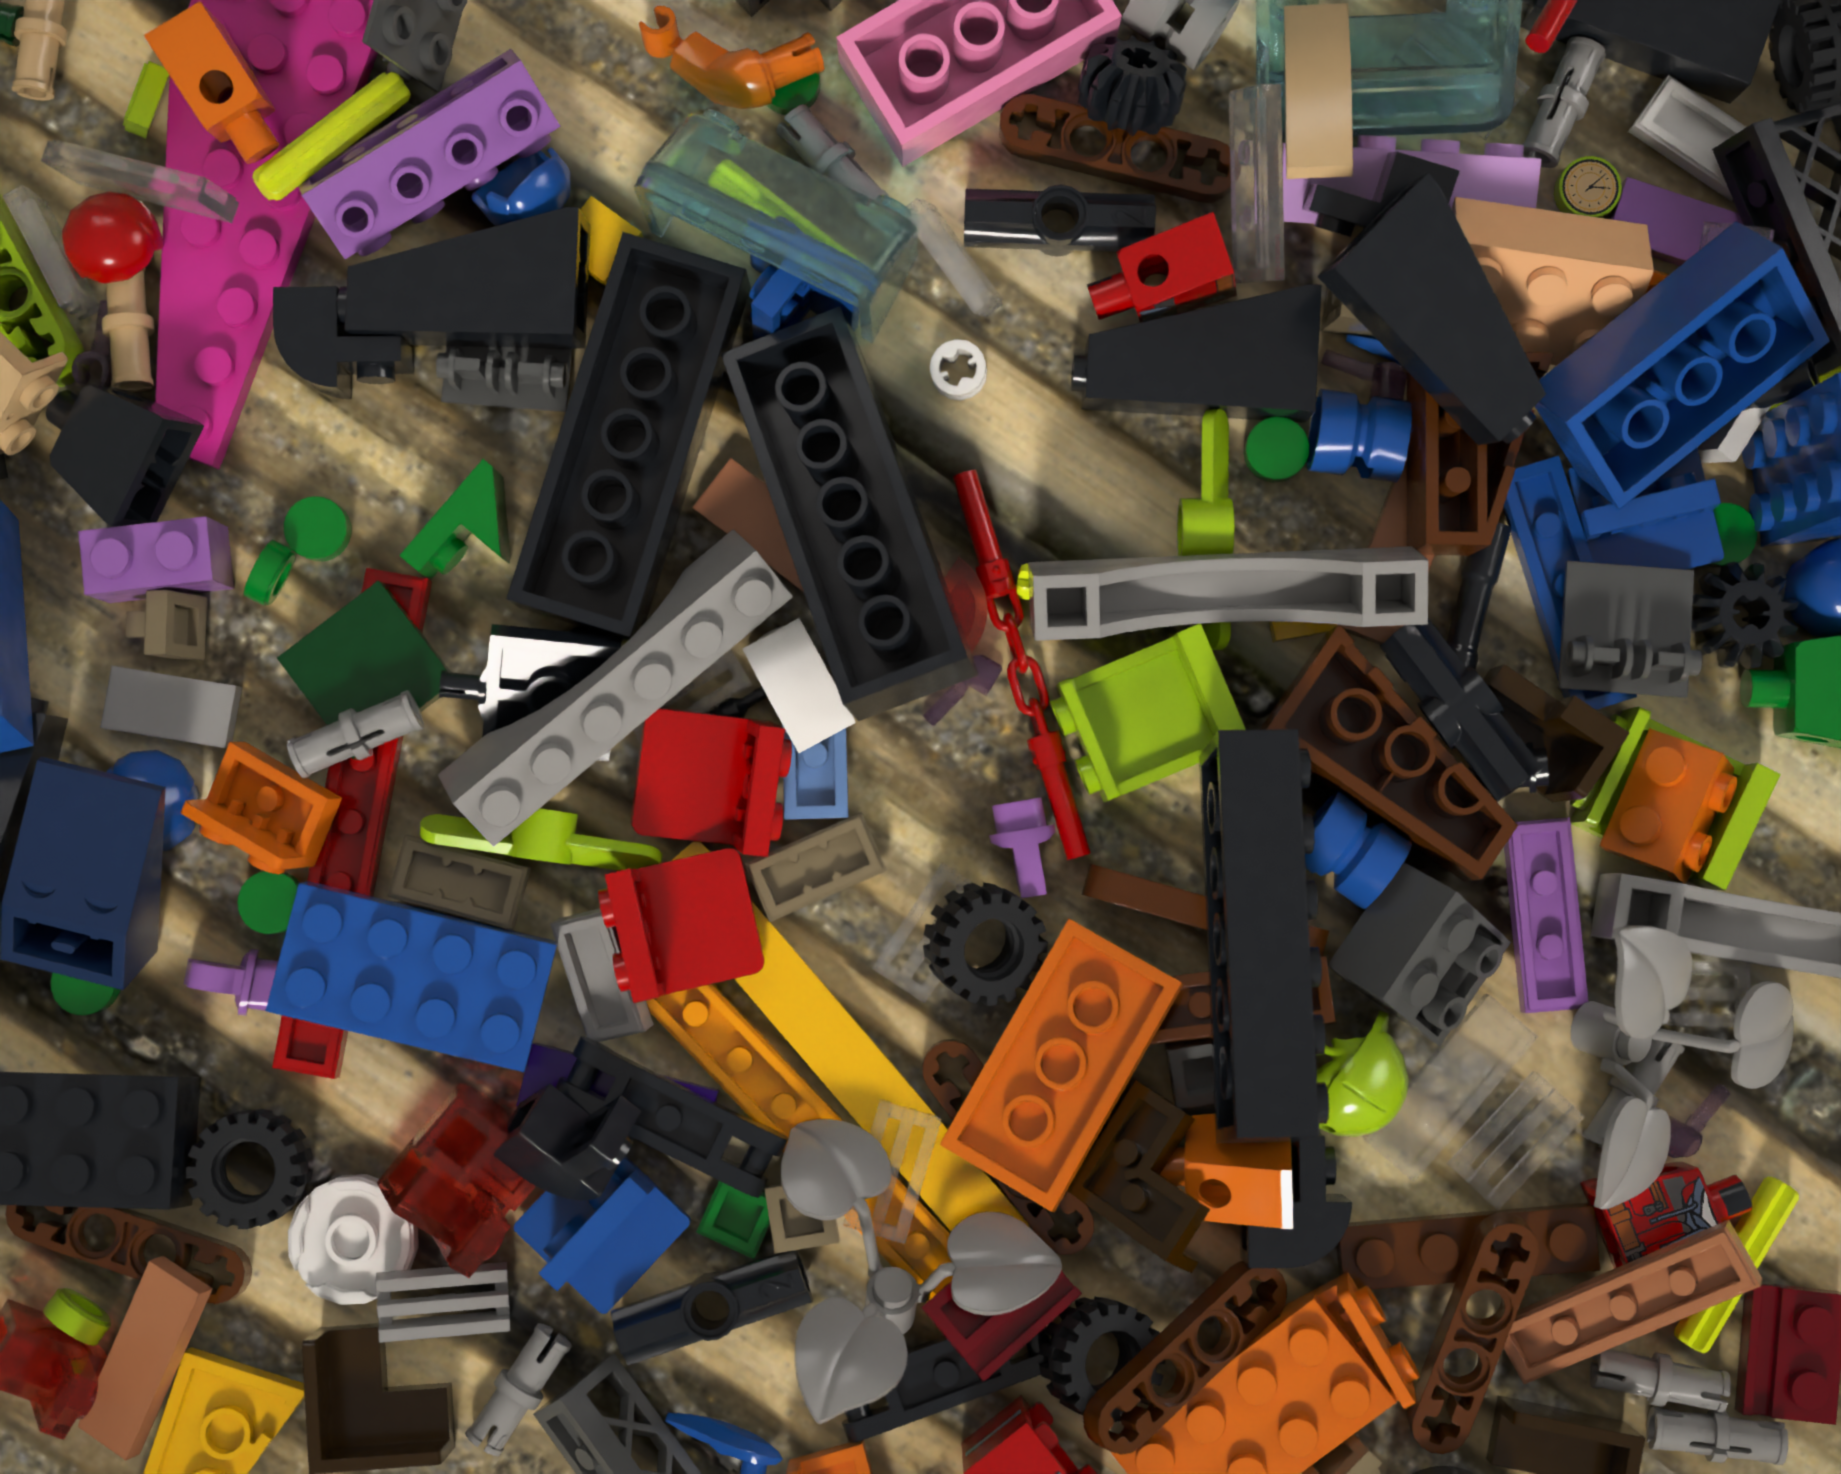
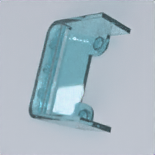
M1256 0L1257 120L1266 133L1279 139H1285L1284 6L1319 4V0ZM1446 0L1444 13L1349 17L1353 137H1358V135L1389 136L1485 132L1500 126L1511 114L1514 104L1522 0Z
M705 109L703 115L689 113L646 162L633 187L651 233L663 238L672 218L675 216L858 307L862 338L873 343L918 256V229L909 220L912 215L910 209L897 200L885 195H878L876 200H873L738 133L740 127L732 119L720 112Z

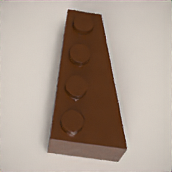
M1337 625L1323 636L1259 730L1298 729L1299 748H1307L1309 750L1312 777L1333 791L1340 790L1361 805L1362 810L1377 822H1385L1410 840L1413 847L1462 881L1483 879L1518 825L1462 762L1458 763L1435 737L1437 733L1421 716L1417 717L1393 690L1392 687L1394 685L1377 666L1373 667L1353 644L1355 641L1342 626Z

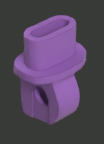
M1042 797L992 806L997 834L989 835L990 842L1002 848L1012 849L1021 899L1046 895L1038 844L1050 839L1056 831L1055 824H1046Z
M250 949L243 957L240 966L188 958L184 984L193 989L235 995L238 1015L247 1016L248 1008L266 1010L278 961L258 958L259 950Z

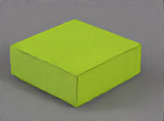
M151 61L148 64L144 63L124 117L123 126H125V131L144 139L147 138L169 78V74L164 67Z

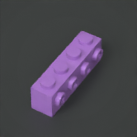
M509 49L348 148L298 187L302 197L343 258L347 259L357 252L363 257L385 246L392 238L389 232L411 219L414 224L433 217L445 206L443 199L460 188L465 187L467 191H470L488 183L498 173L496 166L515 154H518L520 158H524L538 152L551 141L552 138L549 133L561 126L522 61L512 49Z

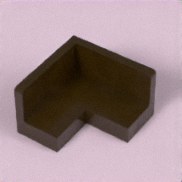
M1505 664L1490 669L1483 680L1504 708L1503 717L1515 733L1519 734L1525 744L1532 742L1533 748H1546L1549 786L1536 787V792L1551 802L1586 798L1629 735V732L1576 696L1557 700Z
M1136 1080L1082 1163L1067 1191L1165 1262L1192 1273L1199 1262L1184 1252V1250L1211 1209L1164 1178L1160 1173L1195 1119L1162 1095Z
M379 1323L320 1327L302 1341L309 1474L442 1464L455 1448L452 1382L388 1387L385 1342L379 1343Z
M1498 1395L1486 1459L1495 1466L1535 1474H1639L1645 1437L1622 1420Z

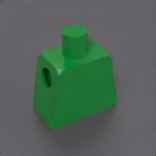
M1841 635L1783 645L1784 653L1774 658V670H1744L1740 681L1741 703L1744 707L1773 708V730L1776 736L1841 749Z

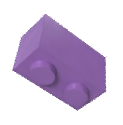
M207 516L78 531L84 595L107 603L146 599V591L170 590L195 594L234 589L228 527Z

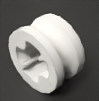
M955 339L945 342L936 349L930 362V373L934 386L940 394L949 399L959 401L970 399L981 391L986 382L987 368L984 356L976 345L967 340ZM959 355H965L970 358L968 360L969 369L976 368L974 377H962L958 386L947 383L949 375L947 371L941 372L944 362L955 363Z

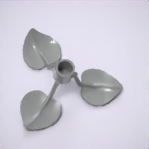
M1643 925L1624 926L1613 929L1618 956L1615 1008L1595 1001L1586 1002L1576 1012L1571 1025V1041L1573 1046L1580 1051L1603 1058L1600 1065L1601 1071L1614 1075L1635 1095V1097L1627 1096L1623 1098L1614 1109L1608 1122L1602 1146L1594 1207L1609 1209L1645 1191L1663 1170L1669 1152L1671 1125L1667 1112L1663 1109L1652 1107V1093L1632 1076L1623 1065L1643 1060L1650 1050L1653 1039L1724 1053L1734 1052L1731 1066L1733 1082L1746 1088L1756 1089L1763 1087L1777 1077L1783 1069L1792 1047L1794 1033L1792 1013L1794 1003L1789 990L1785 986L1777 982L1764 981L1754 985L1747 991L1737 1008L1734 1018L1735 1039L1721 1040L1660 1029L1662 1024H1666L1669 1021V1010L1678 1006L1688 993L1692 976L1690 949L1681 937L1665 929Z
M834 1119L805 1121L792 1128L781 1162L783 1191L792 1206L803 1215L818 1220H833L844 1216L853 1206L855 1207L859 1216L869 1265L868 1275L870 1279L866 1289L865 1308L862 1312L855 1304L844 1298H828L815 1305L805 1315L797 1331L795 1367L798 1385L808 1410L818 1424L825 1423L851 1409L872 1403L888 1394L898 1384L906 1369L908 1356L903 1334L914 1323L917 1303L928 1302L930 1293L944 1278L953 1276L951 1294L954 1302L960 1308L973 1314L986 1316L1008 1313L1034 1301L1054 1284L1062 1270L1059 1256L1030 1227L1011 1215L989 1211L971 1215L954 1227L947 1241V1253L951 1263L939 1265L922 1284H917L914 1277L904 1269L897 1267L883 1268L880 1263L870 1209L865 1199L875 1197L889 1187L891 1181L890 1161L883 1146L873 1135L854 1124Z

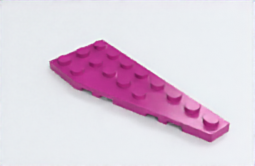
M191 0L188 6L189 8L201 1L224 25L275 108V111L264 118L280 144L274 152L252 164H246L231 139L221 143L206 131L169 75L162 233L164 246L161 256L155 403L197 420L204 425L188 458L195 462L218 470L221 467L273 330V287L290 286L316 218L302 197L299 187L282 200H268L254 183L252 178L253 172L366 86L378 55L376 51L362 42L373 0ZM233 89L227 90L221 96L220 103L226 102L231 97Z

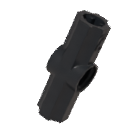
M1062 184L1050 186L1043 191L965 189L964 247L1037 249L1046 255L1059 257L1068 255L1073 251L1117 252L1124 247L1155 234V195L1079 192L1071 186ZM1051 210H1064L1073 217L1076 225L1068 232L1057 233L1045 226L1042 217Z
M1429 618L1428 624L1404 625L1380 645L1386 659H1388L1401 679L1409 685L1420 700L1417 705L1429 723L1451 750L1454 748L1458 750L1497 802L1517 790L1543 770L1536 756L1503 717L1504 708L1491 689L1472 666L1465 667Z
M797 1250L775 1253L723 1272L705 1273L696 1278L694 1282L611 1310L610 1314L613 1332L620 1353L623 1355L627 1366L701 1340H719L733 1329L813 1302V1297L802 1259ZM704 1291L720 1293L728 1302L729 1314L721 1320L712 1321L705 1319L696 1308V1296Z

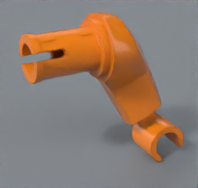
M656 6L654 8L659 29L649 28L645 23L639 22L644 47L650 56L665 58L673 55L670 62L671 70L713 103L724 106L749 109L769 105L776 96L775 90L814 73L818 74L824 71V62L819 47L811 49V46L815 44V39L809 32L802 34L797 39L759 54L757 50L751 51L749 48L728 51L697 31L683 40L679 35L674 12L665 6Z

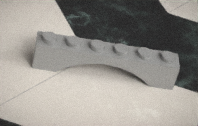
M734 529L731 530L684 569L670 593L652 616L627 643L598 669L541 709L508 726L487 733L441 771L438 777L449 798L457 809L494 847L793 596L759 553Z
M1412 546L1028 562L1030 626L1035 641L1103 638L1151 628L1218 622H1307L1357 627L1428 624V559Z
M1600 873L1591 936L1615 940L1613 933L1615 928L1636 925L1653 926L1668 930L1681 937L1693 954L1841 979V913L1762 900L1688 884L1623 873Z

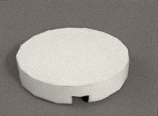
M367 1174L341 1175L316 1187L296 1207L288 1229V1256L294 1270H298L301 1278L307 1283L306 1286L316 1296L340 1305L366 1304L376 1299V1273L410 1270L419 1248L418 1221L408 1199L389 1182Z

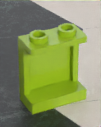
M1201 624L1180 631L1169 639L1080 676L1058 682L1055 688L1059 698L1050 701L1061 732L1064 736L1075 733L1084 756L1074 761L1087 793L1091 795L1099 791L1104 803L1198 764L1200 754L1218 730H1246Z
M1640 706L1625 709L1620 716L1613 714L1610 720L1628 731L1629 735L1587 797L1570 800V805L1576 807L1570 819L1571 824L1601 839L1603 838L1649 728L1709 749L1712 748L1651 719V712ZM1726 756L1734 767L1733 776L1737 777L1736 792L1729 808L1724 813L1717 811L1708 835L1712 836L1710 854L1699 872H1691L1688 879L1689 882L1701 888L1711 890L1727 889L1778 782L1780 773L1759 763L1743 764Z

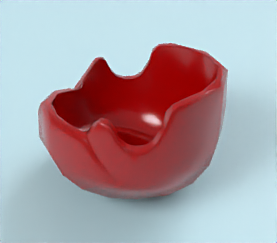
M112 191L89 196L70 210L62 230L64 251L76 273L81 278H89L103 284L129 280L149 264L154 256V251H159L164 246L158 223L152 212L133 196Z

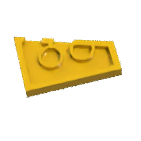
M190 1347L185 1351L180 1362L143 1474H248L304 1399V1383Z

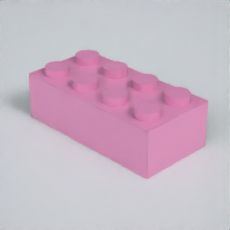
M898 0L837 36L838 58L852 85L900 164L904 167L1001 110L1012 98L1028 94L1084 61L1088 57L1092 45L1104 44L1107 37L1117 38L1122 15L1113 0Z

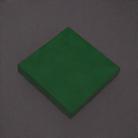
M379 580L277 657L278 661L327 725L338 721L339 713L352 708L356 712H360L396 697L406 690L412 694L420 712H422L439 699L442 670L451 672L386 585Z

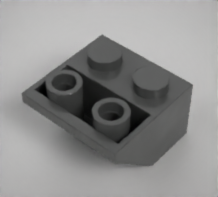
M1403 862L1383 892L1365 909L1328 963V966L1365 996L1436 1045L1441 1046L1449 1032L1462 1022L1467 1006L1486 978L1496 972L1501 964L1503 954L1511 942L1457 891Z

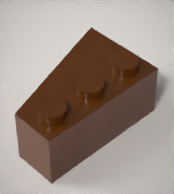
M1525 352L1540 380L1548 372L1554 353ZM1406 370L1407 400L1411 402L1412 408L1411 433L1407 452V546H1412L1422 555L1470 556L1490 546L1516 470L1514 464L1525 432L1508 444L1501 440L1500 442L1478 446Z

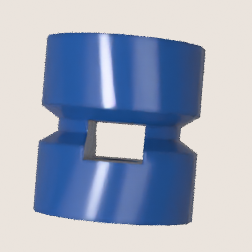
M1320 389L1316 396V410L1311 416L1309 427V455L1306 461L1308 471L1344 475L1350 467H1356L1361 478L1397 482L1403 472L1409 447L1412 423L1411 402L1404 399L1373 396L1368 404L1365 405L1360 404L1356 393Z
M1336 790L1313 816L1314 849L1312 854H1305V866L1308 871L1317 873L1320 876L1334 872V889L1361 909H1365L1375 901L1393 879L1409 854L1412 842L1383 821L1369 827L1366 826L1367 813L1362 810V806L1340 790Z

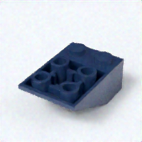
M42 756L37 760L1 904V960L124 990L158 951L166 787Z

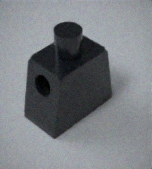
M90 383L81 389L79 395L70 390L59 392L46 409L47 420L61 430L49 455L51 466L104 522L115 527L158 521L204 428V425L197 420L132 392Z

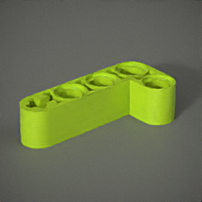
M0 194V332L32 363L47 358L48 355L52 356L63 352L69 359L56 383L59 387L70 385L81 376L85 369L86 353L84 347ZM27 286L28 293L25 303L19 309L10 311L9 299L13 292L18 288ZM36 332L41 337L53 343V345H51L46 350L41 339L37 338L31 333Z

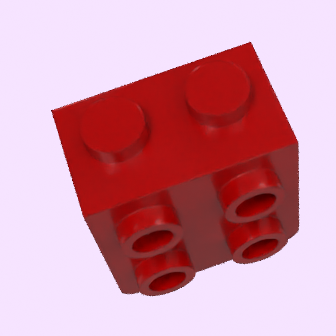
M659 708L643 722L630 821L631 827L642 836L729 844L744 855L768 857L770 840H779L783 825V805L776 802L779 777H787L791 765L792 744L790 739H784L785 728L768 720Z
M725 848L643 868H629L604 874L607 888L598 890L600 910L606 928L616 926L622 952L612 954L615 977L621 992L631 991L633 1004L659 998L670 993L756 974L764 967L765 958L742 857L737 850Z

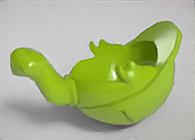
M1379 1011L1366 1037H1356L1348 1040L1333 1038L1331 1040L1333 1047L1325 1044L1324 1053L1333 1060L1316 1069L1317 1083L1326 1084L1329 1096V1118L1327 1124H1319L1321 1130L1333 1135L1348 1137L1375 1133L1387 1126L1401 1110L1407 1096L1409 1079L1404 1056L1394 1038L1387 1033L1389 1024L1388 1013Z

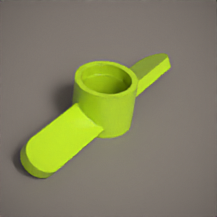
M1208 409L1203 415L1201 498L1179 499L1177 513L1178 556L1233 554L1234 507L1232 498H1228L1229 423L1223 409ZM1231 622L1201 624L1212 650H1223L1228 645L1231 636Z
M539 808L494 847L467 818L433 814L422 818L420 821L419 835L428 843L505 854L525 859L621 871L629 868L638 869L660 864L663 857L661 851L651 845L575 834L578 814Z

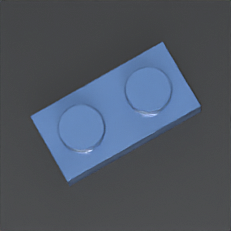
M847 728L801 753H798L791 741V765L787 777H783L784 819L849 818ZM785 730L784 739H790L788 733Z

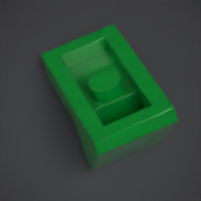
M482 459L399 556L419 573L432 580L438 571L445 575L461 561L468 550V546L464 541L472 533L503 560L510 563L504 477L487 461Z

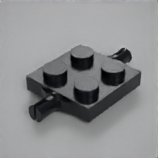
M492 624L489 655L481 670V675L445 672L442 670L439 698L478 701V708L483 719V737L487 733L508 726L530 715L572 689L621 648L622 637ZM610 750L598 760L609 761Z

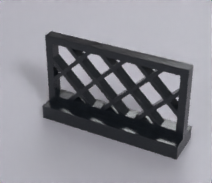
M1841 104L1800 113L1774 122L1771 117L1752 123L1712 149L1743 225L1783 248L1830 342L1811 356L1819 377L1841 368V281L1830 257L1832 255L1841 261V239L1833 235L1837 218H1841V150L1839 153L1819 141L1824 123L1830 121L1833 122L1841 141ZM1781 139L1799 150L1795 167H1792ZM1813 159L1834 171L1829 189L1808 177ZM1805 197L1823 207L1819 225L1816 224Z

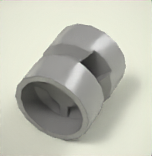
M1130 0L1123 13L1121 22L1150 42L1162 37L1165 39V50L1175 52L1177 60L1195 71L1222 35L1240 0ZM1187 2L1195 10L1184 26L1176 22L1175 19Z

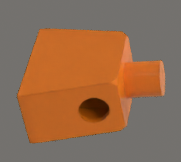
M201 1L144 35L207 132L221 143L231 139L246 164H252L265 158L279 147V142L264 118L275 111L273 104L224 25ZM233 89L231 97L226 102L220 103L221 96L227 90Z
M1215 1113L1192 1115L1191 1117L1195 1120L1185 1134V1147L1176 1148L1160 1175L1177 1187H1185L1186 1193L1211 1209L1203 1221L1293 1229L1291 1142L1216 1144Z

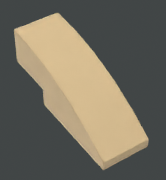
M1348 3L1284 6L1283 55L1286 179L1353 177L1352 86Z

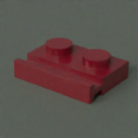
M1061 1270L1054 1284L1034 1301L1008 1313L985 1316L973 1314L960 1308L952 1298V1281H950L925 1303L921 1309L975 1371L980 1380L984 1382L1082 1293Z
M1761 1284L1760 1287L1744 1293L1734 1409L1742 1415L1752 1416L1756 1414L1777 1419L1836 1425L1841 1372V1292L1778 1284Z

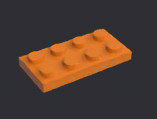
M1068 919L939 1145L1047 1210L1055 1212L1183 987V983L1082 925Z
M1312 1292L1269 1324L1139 1449L1129 1454L1120 1455L1111 1452V1454L1127 1474H1300L1396 1404L1397 1400L1390 1386L1317 1295Z

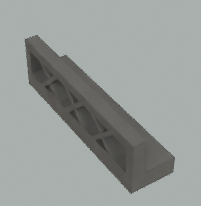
M615 1353L605 1358L571 1388L550 1399L533 1414L576 1474H672V1470L675 1474H701ZM604 1378L609 1381L621 1398L619 1419L603 1417L587 1396V1393ZM633 1435L649 1437L658 1449L657 1472L641 1470L631 1457Z

